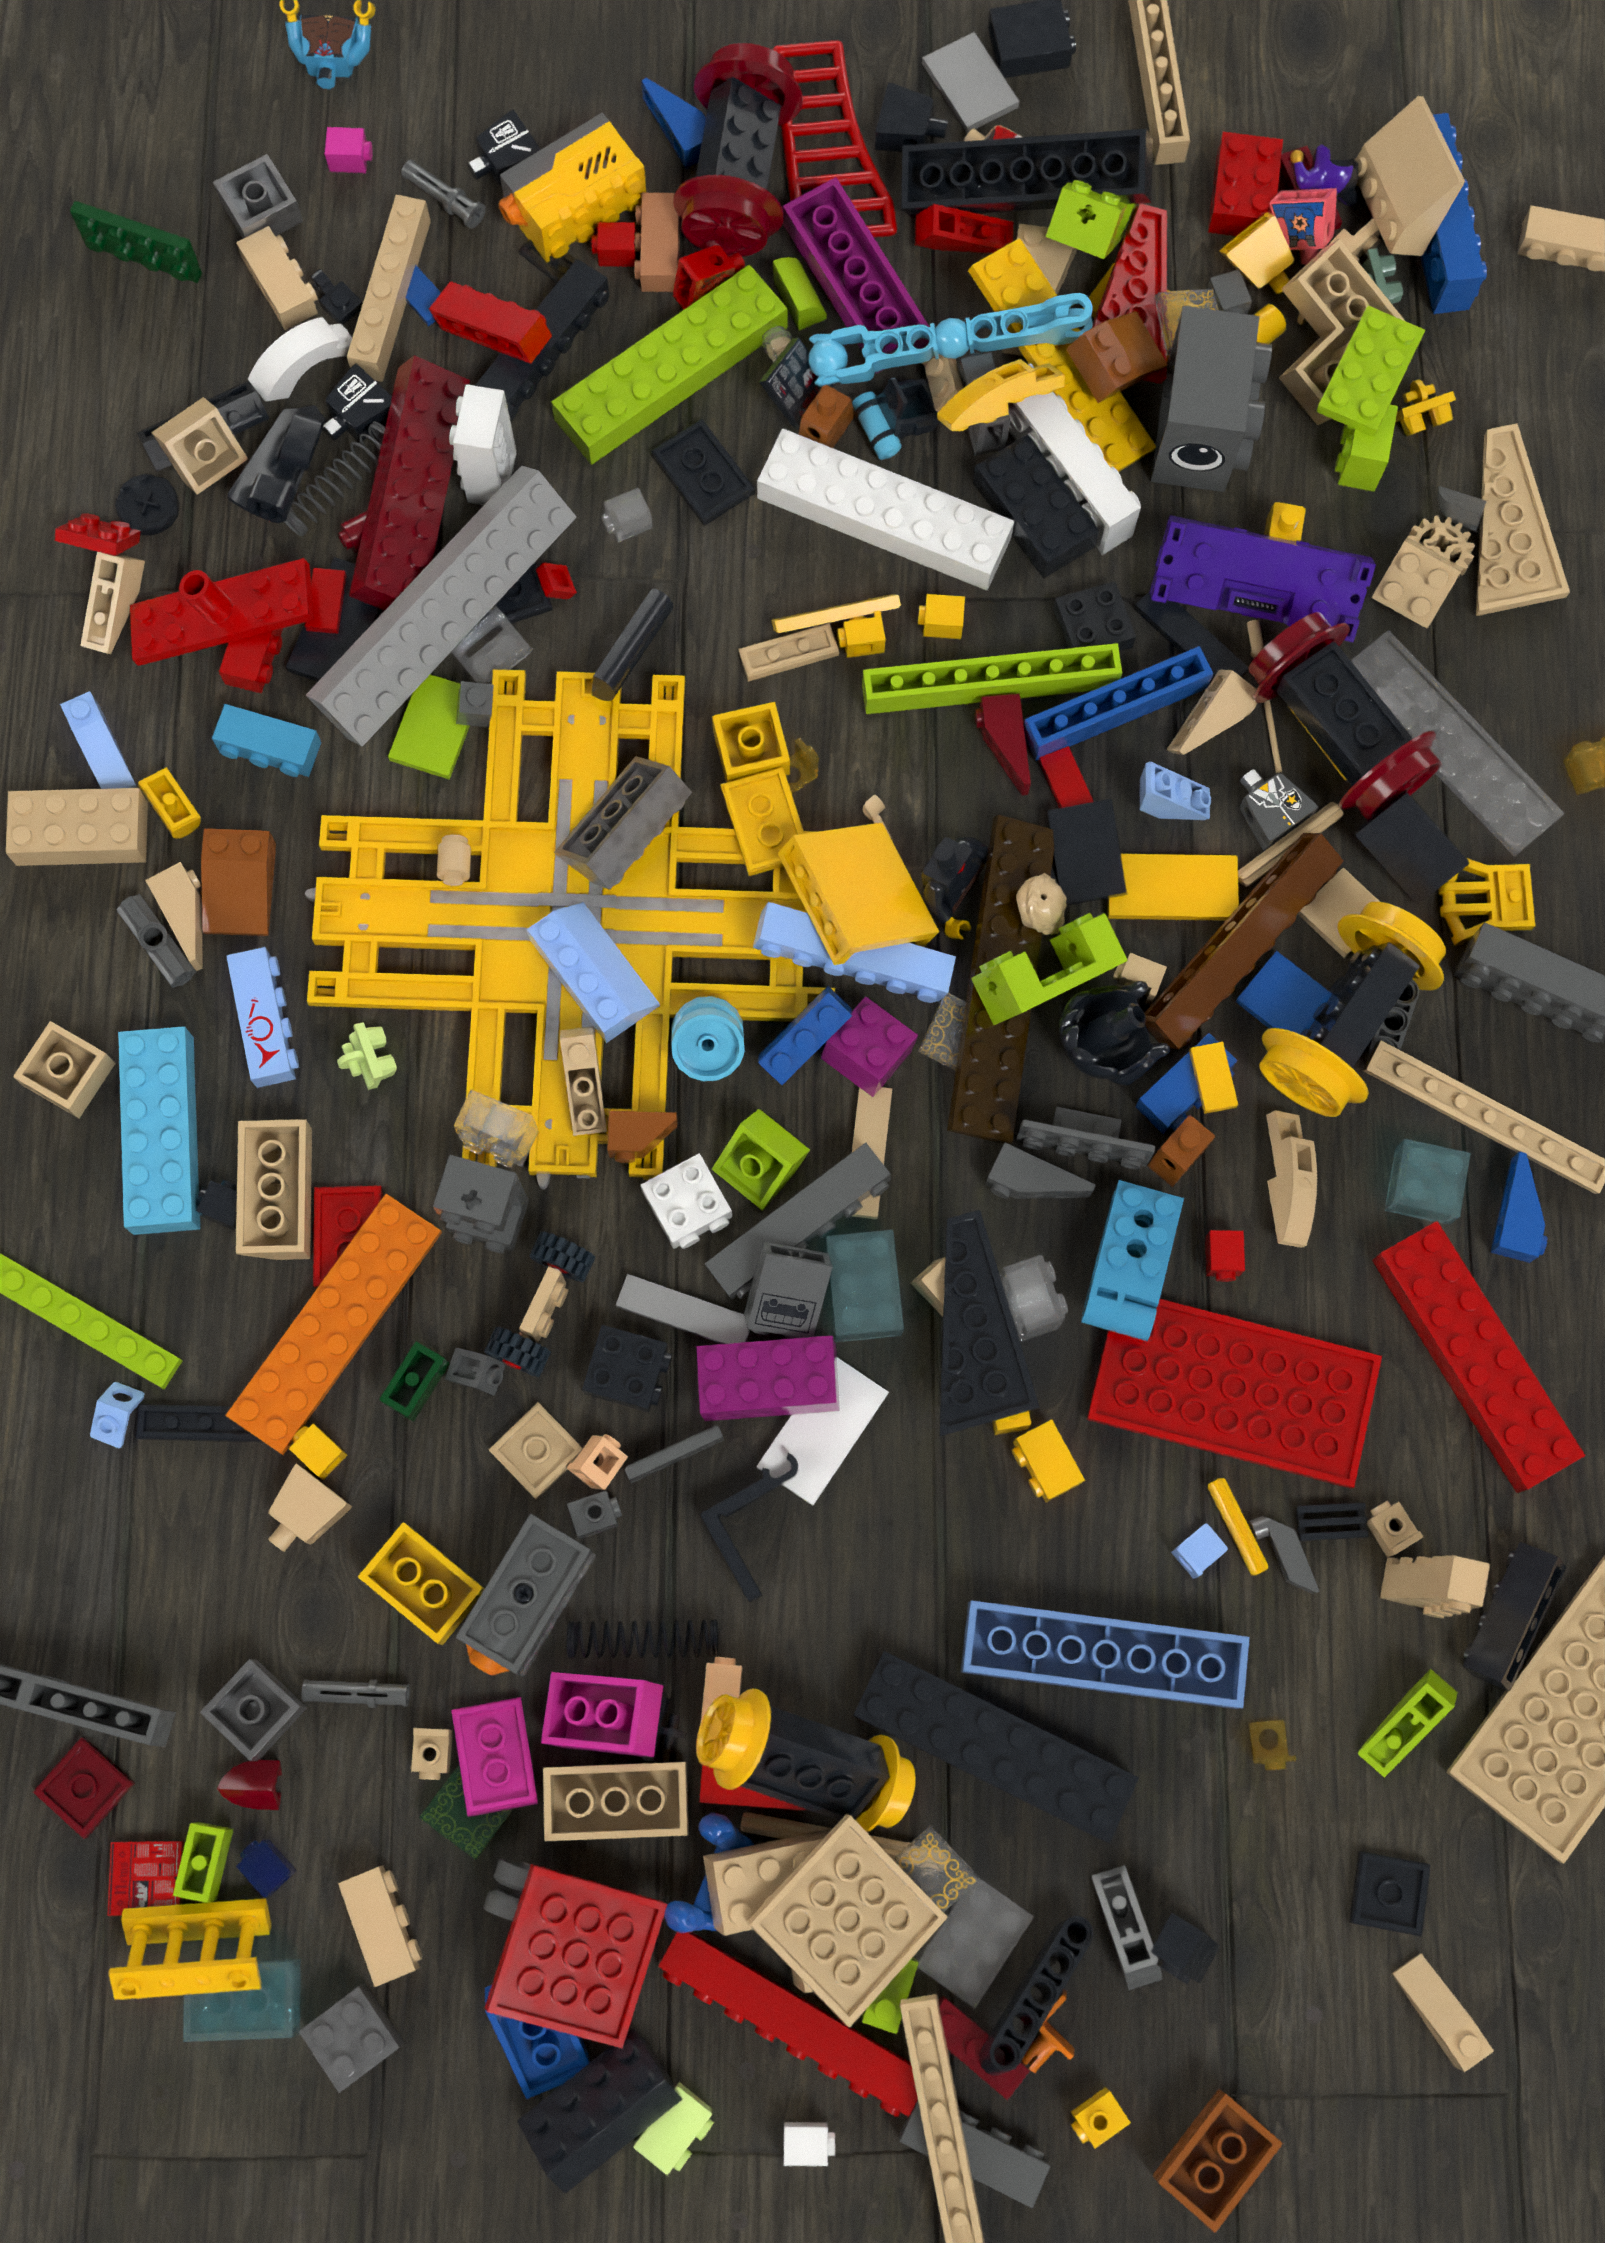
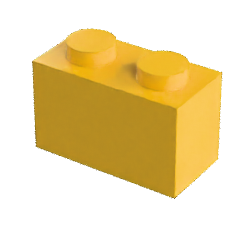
M1053 1420L1034 1428L1014 1440L1015 1448L1012 1449V1453L1021 1468L1027 1467L1032 1476L1028 1482L1037 1498L1042 1496L1044 1501L1048 1502L1085 1481Z

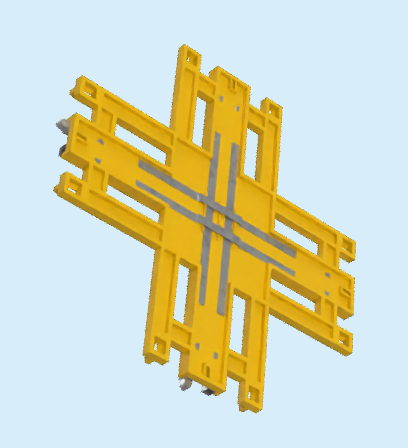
M493 669V702L489 725L483 821L321 815L320 849L327 851H351L349 878L317 877L316 888L308 889L305 892L308 900L315 902L312 931L314 944L344 946L342 972L309 971L308 1005L471 1011L462 1158L475 1161L476 1145H478L477 1162L497 1167L498 1140L530 1141L528 1171L530 1175H537V1182L543 1190L547 1188L551 1174L576 1175L577 1178L597 1177L598 1144H608L609 1111L666 1112L670 1018H675L676 1013L685 1003L697 997L713 996L726 1000L735 1007L742 1020L792 1022L809 1005L807 1003L812 1002L825 989L820 987H802L803 966L794 964L792 962L793 959L782 956L778 958L763 955L761 950L753 948L760 914L768 902L807 913L784 866L774 869L773 892L676 889L677 862L745 864L734 829L679 827L678 811L665 824L664 830L647 845L643 855L626 870L622 880L610 890L593 884L554 853L617 779L619 738L650 739L649 760L670 766L681 779L685 676L653 675L651 705L621 704L622 687L611 701H603L592 696L593 675L595 673L557 672L555 701L525 700V670ZM505 681H507L506 695H504ZM664 686H666V697H665V700H664ZM523 735L553 736L548 823L517 822ZM329 831H347V834L329 833ZM804 831V834L813 833L815 831ZM446 835L466 837L468 845L471 846V855L481 856L480 882H463L459 886H449L444 884L443 881L384 879L386 852L438 854V845L442 843V837ZM584 902L660 1003V1006L636 1022L632 1109L604 1108L607 1132L573 1136L560 1044V1031L593 1025L531 943L527 929L554 910ZM379 947L475 950L474 976L377 973ZM673 957L770 960L769 986L672 983ZM317 986H335V989L317 988ZM506 1012L537 1013L532 1106L500 1105ZM594 1027L600 1078L602 1081L604 1039ZM664 1140L652 1150V1168L650 1151L644 1157L643 1168L642 1158H635V1162L629 1163V1177H643V1180H650V1178L663 1173Z

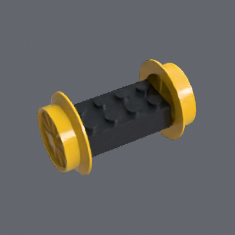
M1369 902L1360 914L1345 915L1339 920L1337 926L1339 935L1344 943L1352 949L1351 951L1354 955L1348 962L1350 968L1345 976L1337 979L1331 987L1330 992L1333 994L1327 1003H1322L1313 1014L1315 1021L1311 1027L1305 1029L1301 1034L1280 1028H1270L1262 1036L1263 1044L1268 1051L1259 1064L1263 1076L1290 1100L1324 1116H1339L1347 1103L1357 1104L1367 1099L1369 1094L1368 1088L1353 1067L1410 980L1413 979L1417 983L1419 990L1438 989L1444 981V974L1439 963L1446 954V948L1441 938L1418 917L1388 903Z

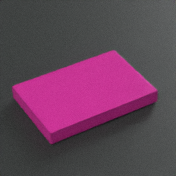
M521 1697L452 1710L467 1816L471 1817L538 1804Z

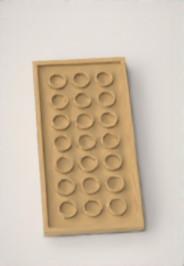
M1605 1555L1519 1671L1511 1691L1506 1690L1446 1772L1559 1863L1563 1864L1605 1807Z

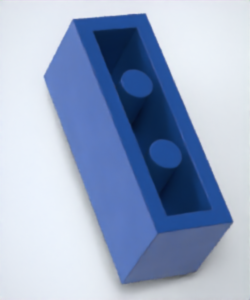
M827 986L759 1054L758 1063L783 1085L852 1017V1008Z
M1208 1033L1195 1047L1218 1043V1041ZM1225 1049L1231 1076L1233 1077L1235 1073L1231 1069L1238 1060ZM1188 1052L1139 1099L1135 1106L1162 1134L1170 1128L1176 1131L1188 1117L1185 1113L1193 1106L1197 1109L1202 1107L1190 1053Z

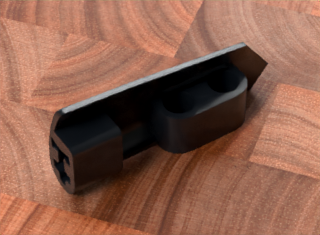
M315 405L283 409L228 492V500L245 511L270 522L282 523L286 521L303 473L309 469L323 431L322 426L326 423L325 417Z

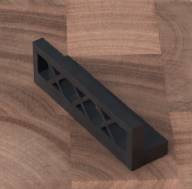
M246 381L207 400L217 408L233 435L270 419L256 389L250 381ZM176 415L137 432L156 471L172 465L152 432Z

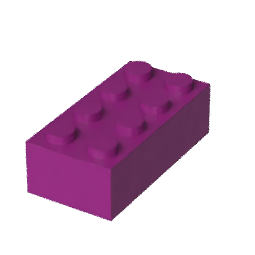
M833 1336L697 1346L700 1414L705 1421L840 1411L836 1344Z

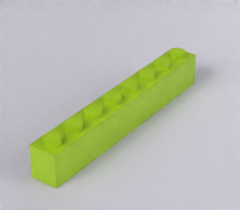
M1118 643L865 669L863 670L862 689L866 714L980 703L981 697L1020 693V698L1093 691L1120 680L1122 667Z

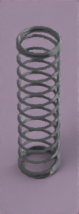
M373 422L368 427L369 435L360 434V443H351L352 452L343 450V460L333 459L334 469L325 467V477L315 476L317 486L313 484L306 485L308 495L302 492L297 493L299 503L293 501V504L304 510L314 523H317V519L305 508L300 495L311 500L319 511L326 515L325 509L314 500L308 487L311 486L318 490L332 506H335V502L322 490L317 479L320 478L329 483L333 490L341 498H344L342 491L331 482L326 470L328 469L337 474L343 483L353 490L352 484L340 474L335 462L338 461L345 465L357 480L362 481L361 476L348 464L344 454L348 453L356 458L363 469L371 473L368 465L357 456L353 445H358L364 449L368 456L378 464V458L366 448L362 437L365 436L372 440L377 448L381 450V444L374 438L372 432L382 443L385 432L383 425ZM291 507L288 517L284 522L296 534L304 536L306 531L308 532V527L295 515Z

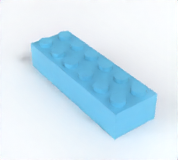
M186 1027L118 1032L124 1228L133 1235L200 1229V1214L196 1211L198 1208L196 1200L199 1195L194 1037Z

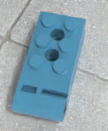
M1118 1181L1116 1190L1112 1195L1082 1313V1323L1148 1341L1153 1328L1184 1198L1125 1181Z

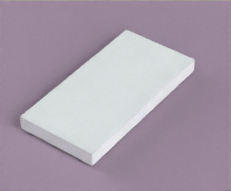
M838 1357L837 1371L840 1411L791 1415L757 1465L759 1470L762 1471V1468L769 1469L770 1476L778 1478L791 1470V1463L787 1460L788 1453L792 1454L799 1465L798 1473L793 1479L782 1485L812 1506L889 1394L887 1390Z

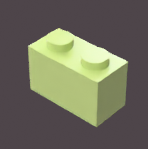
M680 2082L676 2088L683 2100L645 2129L633 2146L635 2150L667 2176L673 2167L678 2172L692 2154L687 2149L695 2137L701 2141L714 2123L709 2119L713 2109Z

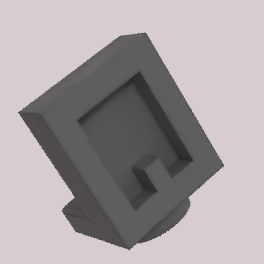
M456 1347L445 1380L495 1395L503 1379L505 1364L488 1355Z

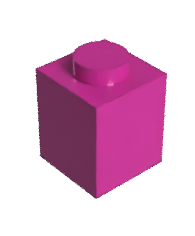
M327 127L325 157L329 171L366 173L367 161L372 160V143L367 141L364 128Z

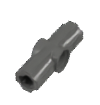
M138 894L122 901L121 905L116 909L171 987L182 986L190 981L196 970L143 897ZM163 936L162 942L159 945L150 946V941L154 937Z

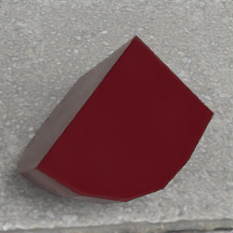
M257 1760L241 1763L233 1767L222 1777L217 1790L222 1797L244 1808L279 1810L281 1792H276L275 1787L278 1776L282 1775L280 1760Z

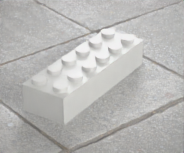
M1052 391L1046 395L1037 394L1026 397L1022 402H1009V432L1016 441L1027 434L1098 528L1099 533L1095 546L1103 555L1132 537L1141 509L1140 501L1134 492L1128 491L1123 485L1122 478L1117 469L1110 467L1104 460L1101 448L1096 443H1092L1085 435L1082 423L1078 419H1073L1069 414L1063 398L1060 395H1055Z

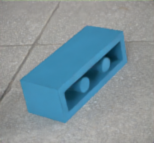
M228 704L224 705L212 736V740L220 754L231 759H237L240 756L249 759L252 764L262 768H267L268 765L277 767L284 774L297 777L298 774L309 777L322 743L316 730Z

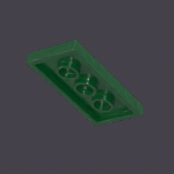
M74 201L70 213L85 245L95 252L104 251L113 254L124 262L134 261L154 272L160 270L169 273L180 281L199 282L202 270L189 239Z

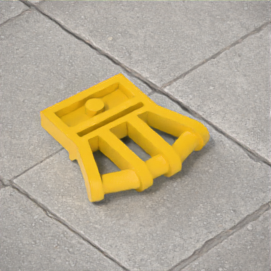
M1468 859L1470 864L1463 870L1484 877L1485 882H1456L1458 874H1456L1438 889L1439 895L1442 896L1443 906L1440 907V916L1445 918L1453 934L1451 940L1454 946L1469 941L1483 925L1481 923L1465 930L1459 918L1462 915H1488L1489 920L1485 923L1503 931L1532 930L1535 927L1530 864L1485 865ZM1456 894H1487V903L1456 904Z

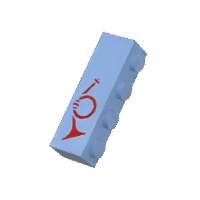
M266 947L227 955L251 1081L259 1088L296 1079L294 1069L299 1068L295 1049H290L288 1038L293 1037L289 1018L283 1017L282 1007L287 1004L283 988L277 987L275 976L280 975L277 957H271Z

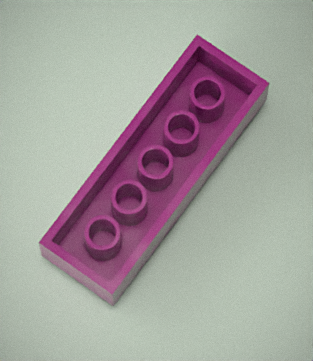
M836 177L783 206V225L846 327L863 325L867 331H883L914 325L929 327ZM920 338L914 342L913 346L917 349H922L929 344V341L925 338ZM857 343L860 350L862 351V349L864 348V343ZM893 343L887 344L883 347L882 352L892 354L897 350L898 346Z

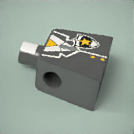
M1253 769L1240 780L1241 784L1249 792L1240 805V811L1263 851L1313 816L1318 808L1315 802L1281 773L1276 774L1265 782L1259 773Z

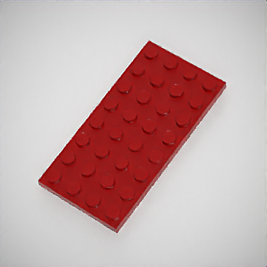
M1160 1299L1148 1341L1110 1330L1107 1331L1086 1420L1352 1489L1355 1487L1382 1356Z

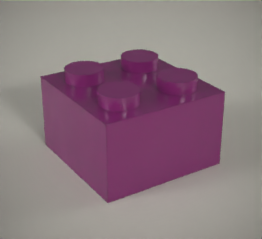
M865 996L852 1011V1017L827 1040L821 1059L870 1096L874 1097L909 1056L918 1035Z

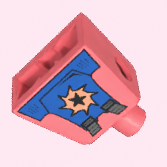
M1336 188L1280 191L1270 202L1272 215L1277 219L1289 249L1300 250L1301 264L1307 265L1319 253L1318 249L1325 248L1334 236Z

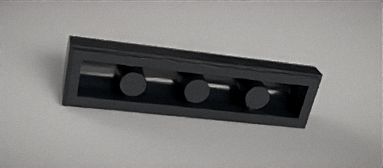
M655 588L651 589L593 675L592 696L603 701L614 699L673 610V603L665 593Z

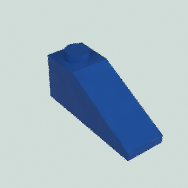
M645 78L641 80L643 100L684 167L688 168L698 163L706 121L703 112L650 79Z
M1519 1152L1510 1161L1491 1253L1530 1263L1538 1258L1539 1255H1543L1547 1245V1236L1543 1235L1545 1221L1527 1153Z

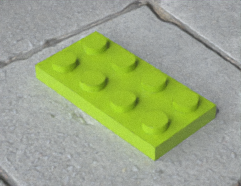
M1367 305L1316 412L1374 437L1424 335L1425 329Z

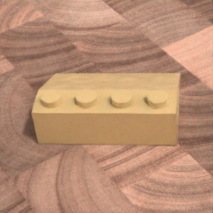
M1418 96L1363 145L1358 157L1355 158V161L1358 163L1359 188L1390 254L1422 256L1465 183L1424 97Z

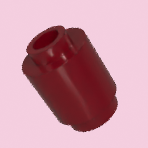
M367 511L340 524L341 532L338 533V537L346 550L352 549L354 553L359 552Z

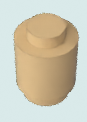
M446 835L442 837V843L438 845L437 877L449 886L462 885L464 881L470 878L471 846L468 845V839L464 836Z

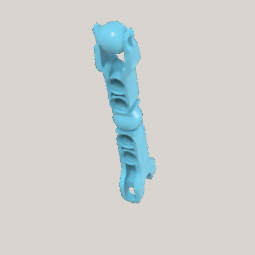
M1073 293L1055 296L1036 305L980 314L972 320L967 317L966 322L957 318H948L941 321L936 327L934 323H931L930 327L914 325L883 331H867L863 325L833 330L831 334H815L811 336L809 340L814 346L810 350L808 363L812 372L818 376L815 385L823 387L824 385L837 382L848 384L870 381L874 377V373L882 369L929 361L934 356L935 359H939V354L945 358L956 359L963 356L969 349L970 354H972L974 350L989 352L1040 343L1053 345L1073 343L1084 332L1092 329V303L1085 294ZM1073 304H1080V305H1082V306L1084 307V309H1082V308L1069 309V308H1070ZM1012 323H1019L1023 326V329L1018 333H1010L1007 327ZM1085 325L1081 331L1075 332L1071 330ZM981 328H988L992 331L991 335L985 339L978 338L975 334ZM925 338L929 341V344L923 349H917L913 346L917 339ZM864 343L862 355L865 358V363L846 368L848 355L843 345ZM893 343L898 346L897 350L892 354L882 352L883 347L887 344Z

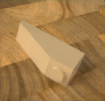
M97 552L80 646L107 654L112 653L130 614V605L135 603L139 594L145 564L144 560L122 554L114 556Z
M1219 670L1167 750L1170 753L1185 755L1243 720L1256 707L1257 702L1254 700V694L1257 689L1233 670Z
M179 862L145 881L189 962L198 971L202 969V898L197 889L202 885L194 870L186 871L182 863Z
M1421 1953L1391 1973L1455 2068L1466 2072L1494 2052L1473 2019Z

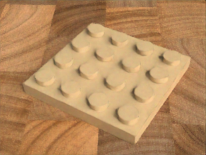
M846 1814L747 1923L840 2020L850 2028L948 1917L850 1815Z

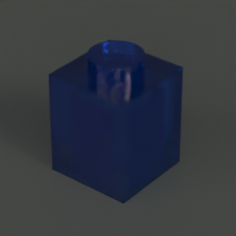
M269 1839L262 1840L260 1843L254 1840L240 1854L243 1860L236 1866L264 1898L272 1896L297 1871Z

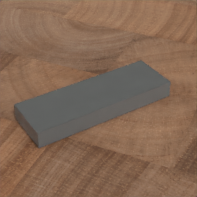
M715 1425L626 1466L624 1470L631 1483L636 1482L724 1441L719 1426Z

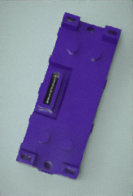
M1169 515L1162 546H1160L1155 565L1156 570L1150 595L1154 601L1166 603L1169 600L1212 610L1220 609L1239 613L1243 616L1282 622L1288 626H1291L1307 615L1320 612L1331 626L1340 623L1348 624L1350 631L1344 641L1354 642L1360 622L1358 618L1360 609L1362 610L1367 592L1366 588L1367 586L1370 587L1376 564L1372 557L1310 545L1307 542L1298 540L1291 541L1248 532L1241 528H1229Z

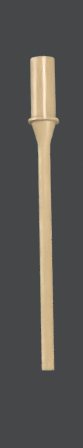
M1259 620L1247 622L1252 651L1250 655L1254 658L1264 648ZM1269 700L1264 702L1275 771L1280 773L1282 768Z

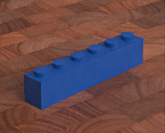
M1200 646L1025 719L1024 732L1026 743L1035 761H1037L1041 756L1067 746L1070 747L1207 689L1214 673Z

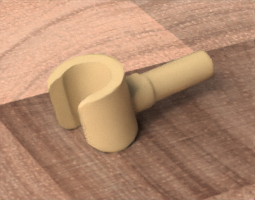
M873 795L863 805V813L867 818L873 820L874 824L883 822L879 813L885 809V805L878 796Z

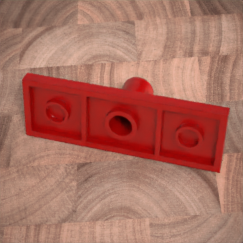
M305 558L216 582H213L206 573L200 570L187 573L180 582L179 592L130 605L132 660L140 666L314 620L310 564Z

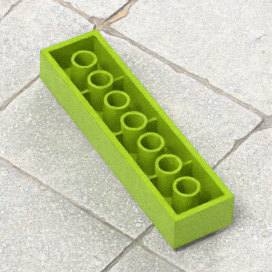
M748 265L553 400L551 404L554 420L592 465L787 329L788 309L751 265Z

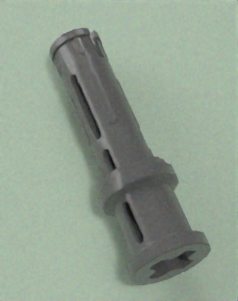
M413 159L408 160L404 164L401 175L441 202L445 212L450 215L455 214L464 221V225L470 229L475 228L481 222L485 214V205L469 199L461 188H451L435 175L418 165Z

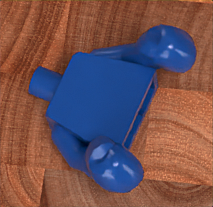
M710 1813L699 1822L698 1829L700 1834L713 1845H717L714 1854L755 1845L750 1838L741 1834L725 1815ZM706 1875L694 1905L682 1901L668 1903L664 1914L668 1927L679 1933L700 1931L702 1929L717 1931L713 1923Z

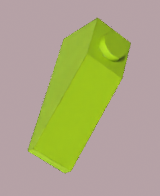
M1430 1669L1407 1692L1359 1749L1357 1754L1385 1777L1454 1708L1458 1692Z

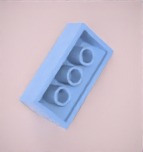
M584 902L554 910L527 929L531 943L606 1043L660 1006V1003Z

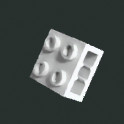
M700 1153L640 1185L643 1195L673 1249L681 1246L682 1249L692 1246L700 1240L699 1235L708 1230L714 1233L723 1229L729 1224L728 1219L732 1218V1210Z

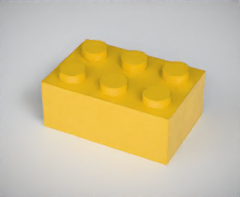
M404 1522L358 1576L359 1579L440 1645L447 1641L470 1613L485 1589Z

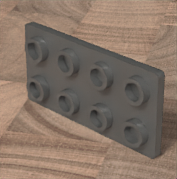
M1056 1107L1053 1125L1022 1120L1016 1141L1023 1142V1146L1029 1149L1041 1150L1042 1147L1056 1149L1055 1152L1064 1156H1075V1153L1088 1155V1159L1094 1162L1107 1163L1108 1160L1121 1162L1122 1167L1128 1169H1140L1141 1166L1146 1167L1155 1152V1146L1119 1139L1121 1119Z

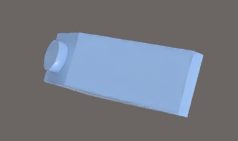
M89 691L60 704L100 788L137 787L105 716L92 693Z

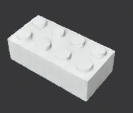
M466 384L463 397L459 396L457 399L456 415L459 417L457 426L452 425L449 442L450 445H454L453 459L458 461L457 474L462 477L461 490H465L468 503L485 505L512 476L517 452L504 390Z

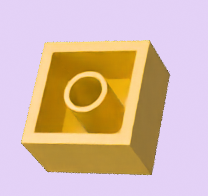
M775 702L712 716L713 732L726 783L779 767H783L785 775H790V758Z

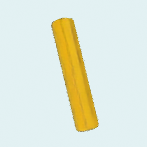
M1219 1478L1209 1483L1208 1490L1250 1574L1257 1575L1266 1571L1268 1564L1226 1480Z

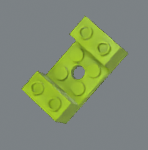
M1074 180L1073 183L1068 182L1062 188L1046 237L1105 259L1124 238L1137 204L1122 203L1118 195L1110 192L1099 194L1091 191V186L1082 181Z
M1088 913L1058 928L1061 935L1051 939L1050 942L1064 970L1042 981H1039L1026 952L1013 956L1012 952L1009 951L979 966L982 973L972 977L971 980L993 1025L1017 1016L1127 962L1128 960L1106 914L1104 913L1093 918L1091 913Z

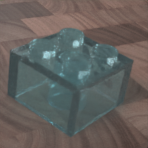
M1404 1139L1395 1149L1385 1211L1451 1225L1460 1217L1471 1153Z

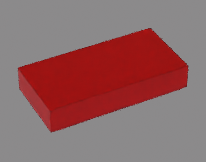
M313 568L311 589L314 620L305 622L307 631L339 633L347 577L344 570Z
M1069 746L1039 757L1038 762L1059 808L1094 802Z

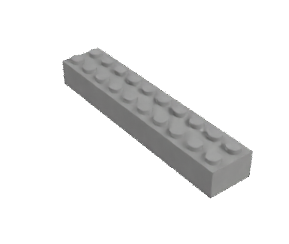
M520 466L315 684L306 696L347 739L363 747L576 518L575 514L539 470Z

